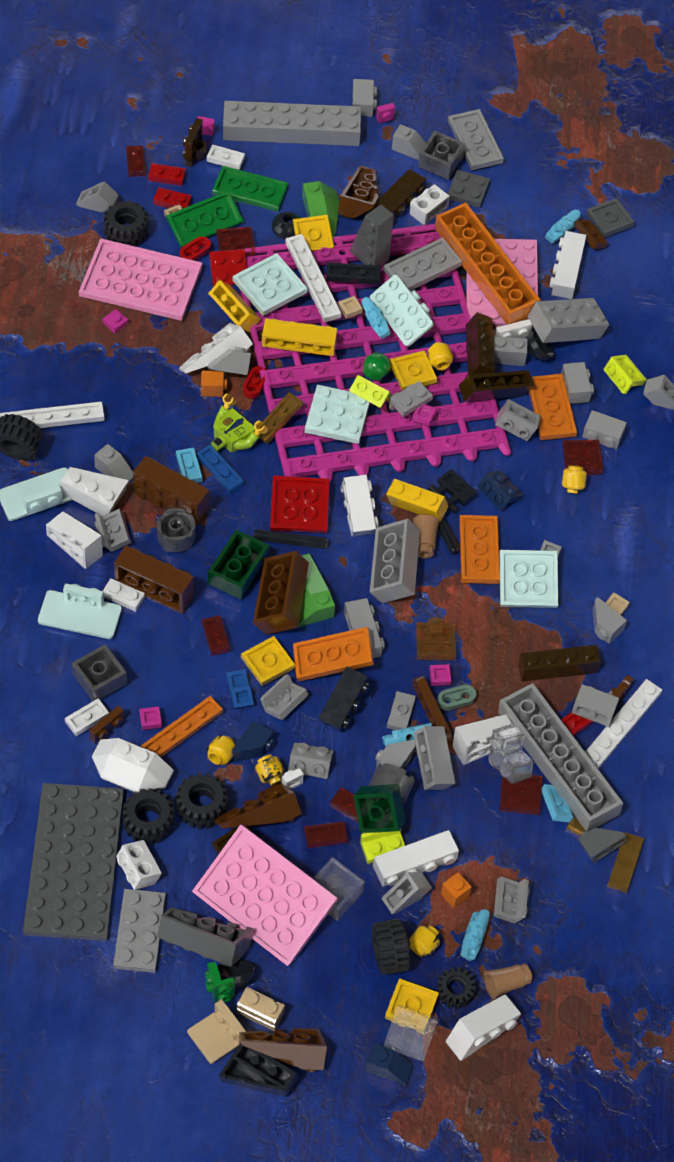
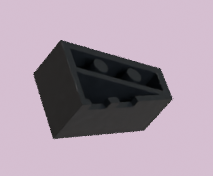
M346 666L319 716L320 722L341 733L344 728L347 729L351 723L352 715L358 710L361 701L371 687L368 676Z
M241 1042L219 1075L221 1082L284 1097L288 1096L298 1080L296 1072L266 1054L243 1046Z

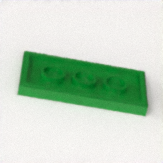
M222 166L212 189V195L216 196L229 190L235 201L278 212L288 189V182Z
M229 190L166 215V219L180 248L197 237L203 236L208 238L244 222Z

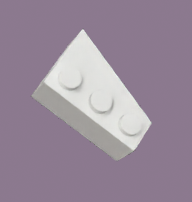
M367 475L344 478L340 489L341 493L345 495L344 506L347 507V519L351 536L374 534L378 527L377 516L373 515L375 502L373 498H370V491H372L371 481L367 480Z
M61 512L46 524L47 536L85 569L89 568L103 556L102 535L65 512Z

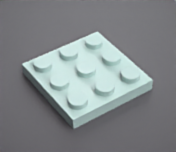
M277 253L233 276V282L263 316L306 294L308 290Z
M317 385L306 422L305 433L359 444L370 402L350 391Z
M500 550V607L558 608L557 551Z

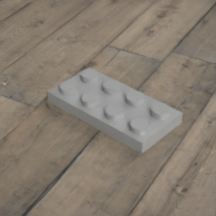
M480 109L448 116V123L456 140L465 143L464 156L471 170L503 163L504 158Z
M442 237L384 265L383 270L389 278L393 275L399 276L405 286L413 290L462 266V260Z
M124 889L113 964L114 969L156 972L160 938L157 935L161 915L164 912L165 893Z

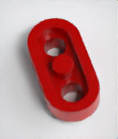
M203 236L195 238L180 249V257L197 261L210 251V240Z
M256 366L251 369L243 384V394L245 397L254 399L261 394L265 376H263L262 380L257 377H261L259 371L267 370L266 368Z

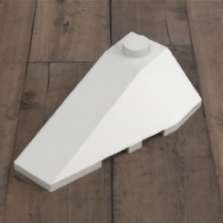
M229 323L212 337L213 342L204 344L201 347L202 352L200 354L196 353L191 356L179 369L184 373L192 372L208 366V364L228 349L234 350L235 347L246 348L245 352H247L253 343L241 326Z

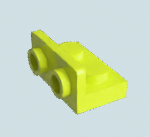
M627 355L612 356L604 367L605 373L623 394H626L633 386L644 385L647 380Z
M359 375L350 388L351 393L379 408L383 406L385 400L390 403L392 396L389 391Z
M401 829L400 831L361 834L360 844L367 864L373 863L376 856L405 846L401 836Z

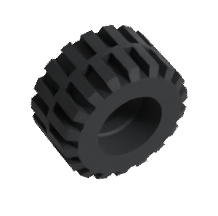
M125 200L121 201V203H114V206L110 205L104 215V231L107 240L130 246L142 244V241H145L146 236H148V213L144 210V207L139 206L137 202H125Z
M6 414L1 416L0 452L17 460H31L36 455L43 439V432L40 430V427L33 421L20 415Z
M197 773V776L190 775L189 780L185 778L182 781V785H179L176 794L177 811L185 824L189 822V827L197 826V829H202L203 826H206V829L211 828V824L217 825L215 819L226 813L227 790L224 788L222 781L218 782L216 776L211 778V774L206 773V776H202V773ZM197 796H206L213 802L207 806H197L191 800Z
M149 788V791L140 789V793L136 791L132 793V798L128 797L123 806V826L126 834L129 837L132 836L133 841L144 840L148 842V845H153L154 841L160 843L161 838L166 839L168 833H171L173 830L172 826H174V807L172 801L168 800V796L166 794L161 795L160 790L154 792L153 788ZM152 811L157 813L159 818L152 822H144L138 816L143 812Z
M400 919L373 923L371 929L372 945L376 964L381 974L387 975L408 971L410 951L406 931Z

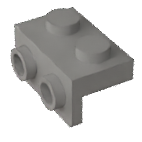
M418 381L415 384H410L405 390L393 394L390 398L389 408L391 411L396 409L404 417L432 401L433 395Z
M120 509L103 517L99 513L95 514L96 521L94 523L100 535H102L103 547H107L113 552L132 543L123 512Z
M285 674L260 700L266 713L283 720L308 696L306 689L292 683L290 676Z
M294 743L288 771L300 768L304 775L327 779L333 750L326 747L310 746L306 743Z
M502 876L497 879L494 917L514 924L526 917L528 912L529 880L524 879L516 882Z

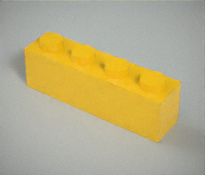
M265 318L262 347L334 356L337 328Z

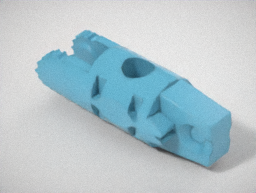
M575 209L566 216H563L551 227L545 238L553 244L560 240L561 237H564L565 232L571 231L580 218L579 210Z
M369 297L363 298L362 306L366 311L365 315L372 329L375 330L381 339L390 335L387 321L381 309Z
M428 723L393 730L392 734L382 736L383 744L387 746L392 743L415 740L413 732L424 726H432V724Z
M486 909L473 912L468 924L461 950V956L468 961L475 959L481 947L490 913Z

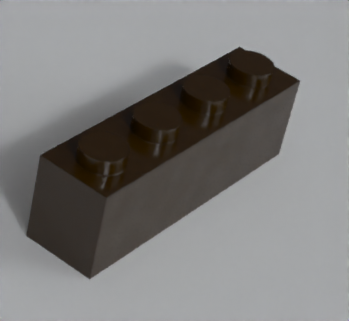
M409 169L378 199L375 206L368 210V213L382 205L394 215V223L398 216L404 214L411 201L424 192L426 189V178Z
M476 312L465 325L468 376L495 372L492 318Z
M529 370L469 375L458 386L463 400L466 402L524 396L534 387V383Z
M597 645L520 653L518 667L521 681L523 682L598 673L601 660Z

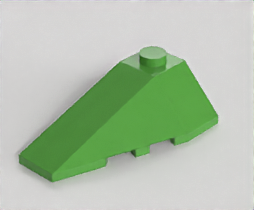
M321 181L303 183L302 199L307 217L328 214L331 235L335 237L339 207L336 190Z
M310 553L302 555L309 562L298 627L334 618L335 604Z

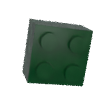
M399 784L360 786L353 795L360 833L400 831L405 824L406 819Z

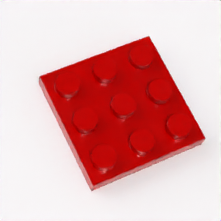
M273 476L270 530L327 533L329 478Z

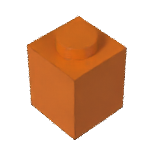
M202 371L201 396L223 397V390H227V379H224V371Z
M457 872L442 884L441 895L455 909L470 897L472 887Z

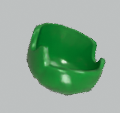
M375 352L366 357L362 371L369 379L379 381L383 376L389 374L391 362L383 353Z

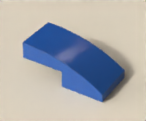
M246 669L227 672L226 678L234 709L253 706L254 702Z

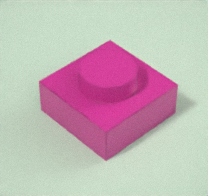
M393 103L377 107L376 119L378 123L394 119L395 106Z
M198 116L199 119H203V134L213 136L215 119Z
M115 309L103 318V324L112 332L117 333L128 324V319Z
M425 404L415 410L412 420L430 426L436 415L437 408Z
M449 664L430 665L431 686L451 685Z
M159 707L139 709L142 730L162 728Z

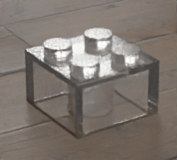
M333 857L313 878L339 898L328 913L337 921L364 891L365 881Z
M398 1005L384 1047L424 1062L439 1018Z

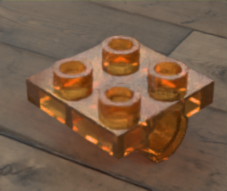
M439 617L430 618L427 623L416 622L417 660H456L455 623H444V620Z

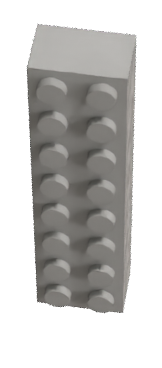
M224 101L223 140L359 146L361 107Z
M533 683L500 700L498 713L500 716L507 715L518 733L517 739L551 785L556 788L557 793L570 807L571 812L585 831L597 828L621 814L623 806L621 799Z

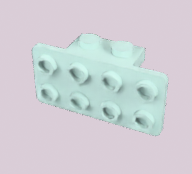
M393 275L371 294L370 299L381 309L386 321L403 344L409 347L432 328L434 323L431 320V315L428 313L430 311L429 307L424 302L421 303L419 301L420 295L415 290L411 291L408 289L399 276Z
M60 468L0 489V503L8 520L13 521L71 501L72 499L62 494L59 487L68 469Z
M65 583L63 593L52 590L47 591L38 617V623L112 639L122 608L120 605L104 602L103 591Z

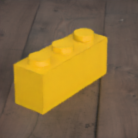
M219 280L208 293L236 325L241 326L243 330L250 333V328L257 325L261 320L231 285Z
M397 479L393 480L386 494L391 505L418 515L435 516L439 519V522H441L448 508L445 496Z

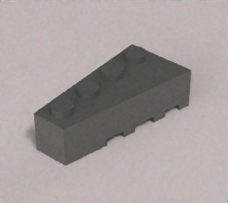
M379 205L365 216L349 251L363 262L364 265L381 267L389 261L394 215L384 206Z
M170 907L161 915L157 937L165 940L167 943L181 946L187 951L198 953L204 958H210L224 966L232 967L250 950L254 928L246 927L243 930L236 928L234 923L228 922L227 925L216 923L215 918L200 919L197 918L195 913Z

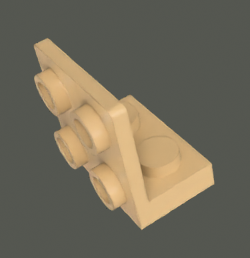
M222 999L215 1003L214 1013L187 1030L188 1035L210 1064L215 1063L236 1049L240 1043L239 1032H246Z

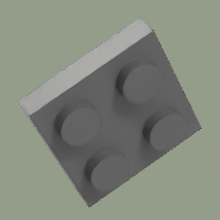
M457 170L448 192L449 200L467 203L468 205L480 208L490 179Z
M617 198L591 207L586 212L604 238L634 226L633 219Z

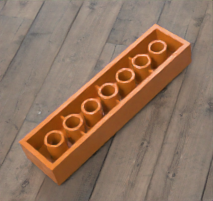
M463 203L436 215L435 230L462 260L464 269L506 325L528 319V314L536 301H541L468 204Z

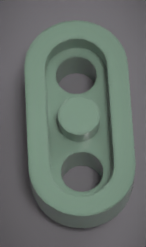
M461 685L443 690L438 696V705L446 711L471 705L475 701L476 690L470 685Z

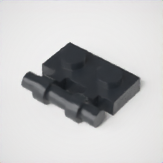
M452 469L438 479L437 483L440 485L438 488L433 484L428 488L431 492L445 496L448 504L447 510H451L454 514L459 510V507L455 505L457 502L465 506L477 496V492ZM447 491L452 497L448 498L444 493Z

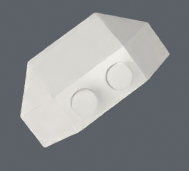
M120 738L100 740L92 755V759L102 779L140 793V789L149 791V788H153V790L165 788L174 772L156 753Z

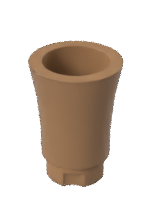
M432 515L416 516L413 519V524L420 529L418 557L427 559L434 556L439 519Z
M516 964L506 968L484 971L485 987L492 999L530 984L532 980V974L527 964Z

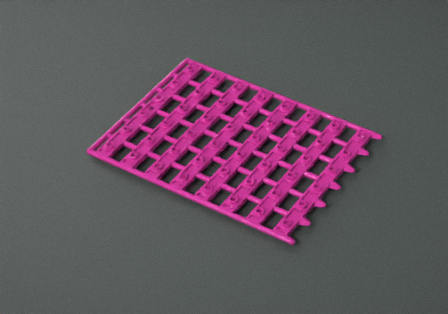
M435 224L392 229V236H405L391 238L390 256L409 254L440 239L441 237L437 232L412 235L414 233L436 231ZM357 234L332 237L333 244H336L333 249L323 247L320 250L311 251L317 265H327V262L348 264L351 261H358L359 259L349 252L353 243L343 244L353 242ZM286 243L245 249V256L267 253L265 255L246 257L247 268L276 254L274 252L288 250ZM289 251L277 253L290 269H298ZM383 265L380 267L379 284L326 281L331 292L348 290L350 297L355 296L363 308V298L358 299L355 289L382 286L390 278L383 270ZM457 268L437 277L452 276L455 286L427 289L425 283L419 286V291H416L421 297L419 301L421 303L424 302L429 307L430 311L428 313L431 315V320L434 323L433 327L420 338L433 336L435 343H443L441 335L466 332L465 325L471 318ZM299 278V279L304 283V285L306 286V284H305L303 278ZM240 290L242 299L251 307V301ZM307 290V293L302 296H309L311 294L309 290ZM287 304L281 306L280 310H274L264 316L258 312L256 314L261 320L257 325L250 328L258 366L266 368L264 360L293 356L295 364L292 367L271 370L263 369L259 371L261 380L265 376L263 389L269 414L283 399H273L271 391L273 388L300 385L302 395L296 397L302 400L304 404L293 416L307 414V417L314 398V394H309L308 383L336 380L338 389L350 391V388L345 389L343 379L357 377L358 375L365 376L362 368L366 357L372 354L370 345L398 341L401 351L384 354L389 360L420 351H425L428 357L427 351L430 347L408 350L407 346L403 344L389 324L388 327L391 334L381 339L371 326L365 327L363 317H366V311L364 308L361 314L348 318H356L358 328L337 331L335 350L363 346L366 355L364 357L337 360L336 352L334 351V356H329L330 361L302 365L300 355L310 353L262 347V341H259L257 331H263L265 318L303 324L321 323V326H329L328 322L323 321L316 305L288 308ZM453 304L461 305L462 314L435 317L432 308ZM341 312V318L331 321L344 320L346 318ZM466 342L449 344L453 357L452 363L467 361ZM450 367L443 370L444 375L436 376L437 383L425 386L433 396L450 394L452 400L450 405L434 407L437 408V411L430 426L412 420L415 410L404 417L399 412L388 413L386 405L388 401L386 400L380 408V415L366 416L361 437L386 433L389 444L360 448L359 444L352 443L353 449L324 453L322 442L335 441L337 439L305 433L306 425L282 428L275 434L284 476L302 477L318 474L320 478H329V482L332 479V472L355 469L359 476L368 475L370 466L391 464L397 472H402L405 467V461L427 458L431 465L438 467L441 463V456L463 453L469 461L473 462L477 458V451L499 448L505 456H509L511 449L505 430L496 426V429L468 432L465 423L467 421L494 418L496 423L499 412L496 399L460 403L457 392L461 391L458 385L468 377V372L451 374ZM372 380L374 384L389 391L392 395L402 391L398 382L381 384L380 380ZM458 423L461 434L432 438L430 427ZM418 428L423 429L425 439L396 443L394 432ZM315 445L317 455L287 458L285 449L287 447Z

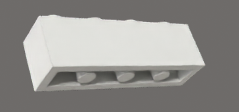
M566 231L564 238H560L559 248L562 249L557 251L556 261L559 262L554 264L553 274H555V277H551L550 288H553L551 295L568 299L573 298L586 235Z
M447 830L374 857L373 868L382 887L387 885L393 886L407 872H431L438 866L454 863L458 858L459 850L450 831Z

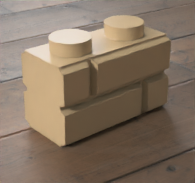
M246 987L237 1004L238 1014L273 1031L278 1027L284 1015L285 1005L277 1001L274 1002L273 999Z

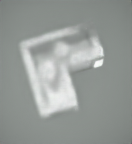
M513 724L492 731L489 763L511 784L530 778L533 768V760L522 751L524 734Z

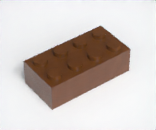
M147 456L143 458L133 471L134 493L138 497L145 498L153 505L160 506L165 510L171 508L184 509L186 513L194 517L195 526H198L209 512V489Z
M125 545L114 562L116 581L145 593V597L181 614L184 613L194 597V576L187 571L174 568L169 563H163L154 556L141 553L136 548H130Z
M297 551L264 559L253 624L265 635L298 628L309 562Z

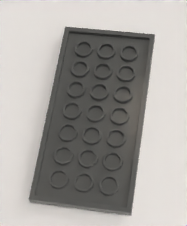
M43 783L23 935L107 941L124 789Z

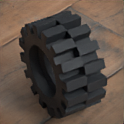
M453 967L450 968L449 972L445 970L444 974H441L438 980L437 992H439L438 998L439 1000L442 999L443 1005L448 1003V1008L454 1005L455 1009H459L460 1005L464 1008L466 1003L468 1005L471 1003L476 989L475 979L472 980L473 976L471 973L467 975L468 971L464 969L461 972L459 967H457V971H454ZM452 982H459L464 986V991L459 995L452 994L448 989V985Z

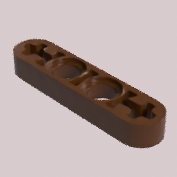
M424 676L413 678L414 690L432 726H444L447 742L451 741L450 729Z

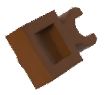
M626 675L617 688L613 687L609 692L619 698L617 705L632 686L634 678Z

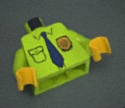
M225 394L223 396L225 404L221 406L213 425L215 439L211 442V445L216 451L222 447H225L230 452L249 449L258 440L259 434H265L268 428L264 425L260 429L263 425L262 421H257L253 426L233 408L229 409L230 406L236 403V399L232 397L231 401L227 402L230 395Z

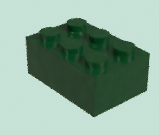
M235 530L209 569L208 584L242 600L263 568L264 559L269 557L270 545Z

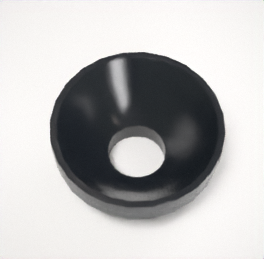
M282 212L274 217L272 231L278 238L285 240L295 236L293 221L289 223L283 221L285 217L292 219L301 218L293 212Z
M534 330L528 336L527 348L531 356L537 360L546 361L553 358L554 351L551 344L543 343L536 330Z
M238 960L232 967L224 966L221 963L217 966L221 980L233 977L235 988H242L254 976L255 967L249 961Z

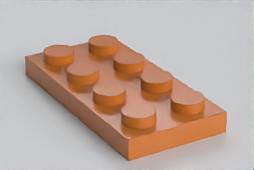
M563 374L531 377L534 387L529 391L533 412L540 415L537 428L540 440L576 437L577 430Z
M460 515L461 583L499 584L497 516Z
M368 627L293 643L298 681L343 672L346 666L357 669L374 665L370 630Z

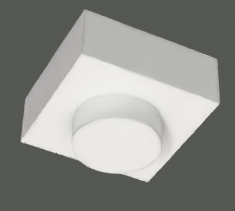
M298 768L286 772L282 776V784L290 790L303 784L304 774L301 769Z

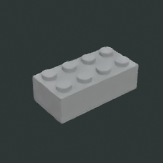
M594 298L536 301L528 314L530 322L543 343L600 339L609 326L607 319Z
M409 519L376 528L370 593L381 603L415 595L420 529Z

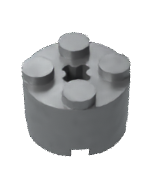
M168 509L157 520V539L164 551L182 552L192 548L195 541V520L184 509Z
M387 763L383 767L381 764H378L369 786L399 784L402 803L405 804L415 779L412 775L410 778L405 775L407 771L400 767Z

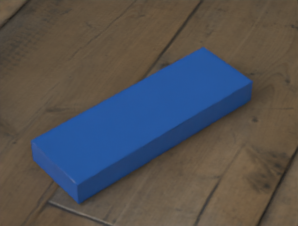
M211 444L196 453V457L229 494L245 485V481Z

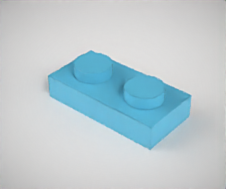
M194 448L176 451L181 475L196 483L202 482V475Z
M544 784L541 791L552 820L570 822L573 819L570 807L560 797L553 785Z

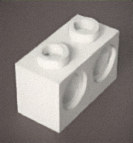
M434 184L432 187L425 189L419 197H415L411 201L410 215L423 225H426L436 215H439L448 208L450 196Z
M141 840L122 845L116 857L118 864L126 874L127 881L132 885L133 889L136 890L155 885L162 873L145 841Z

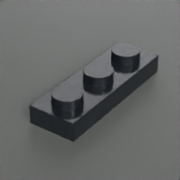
M327 262L326 281L379 284L380 266Z

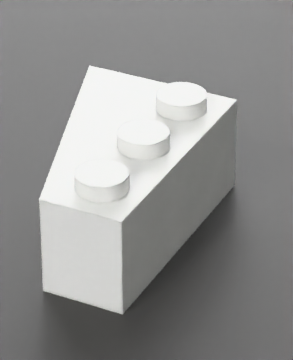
M70 467L61 480L59 487L63 495L99 513L101 516H105L114 510L124 494L129 480Z
M505 714L455 727L452 747L462 764L465 765L516 743L518 733Z
M505 994L460 1018L445 1042L459 1060L462 1061L491 1040L497 1038L504 1031L513 1029L517 1025L516 1021L521 1013Z

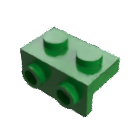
M216 961L207 963V972H204L207 993L211 992L214 1003L221 999L224 1003L230 1001L235 997L234 978L221 980Z

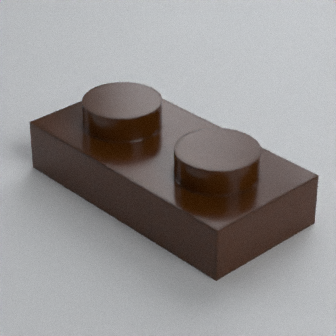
M577 220L574 226L579 231V234L586 235V241L591 248L604 249L609 243L590 220Z
M119 705L89 729L90 740L94 744L102 739H106L109 732L123 724L124 710Z

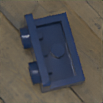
M500 470L486 473L478 485V488L500 511H504L508 503L520 501L524 496L518 487L512 484L506 474Z

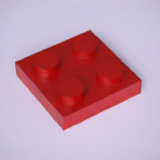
M245 249L209 252L213 287L219 280L231 286H237L233 282V276L247 269Z

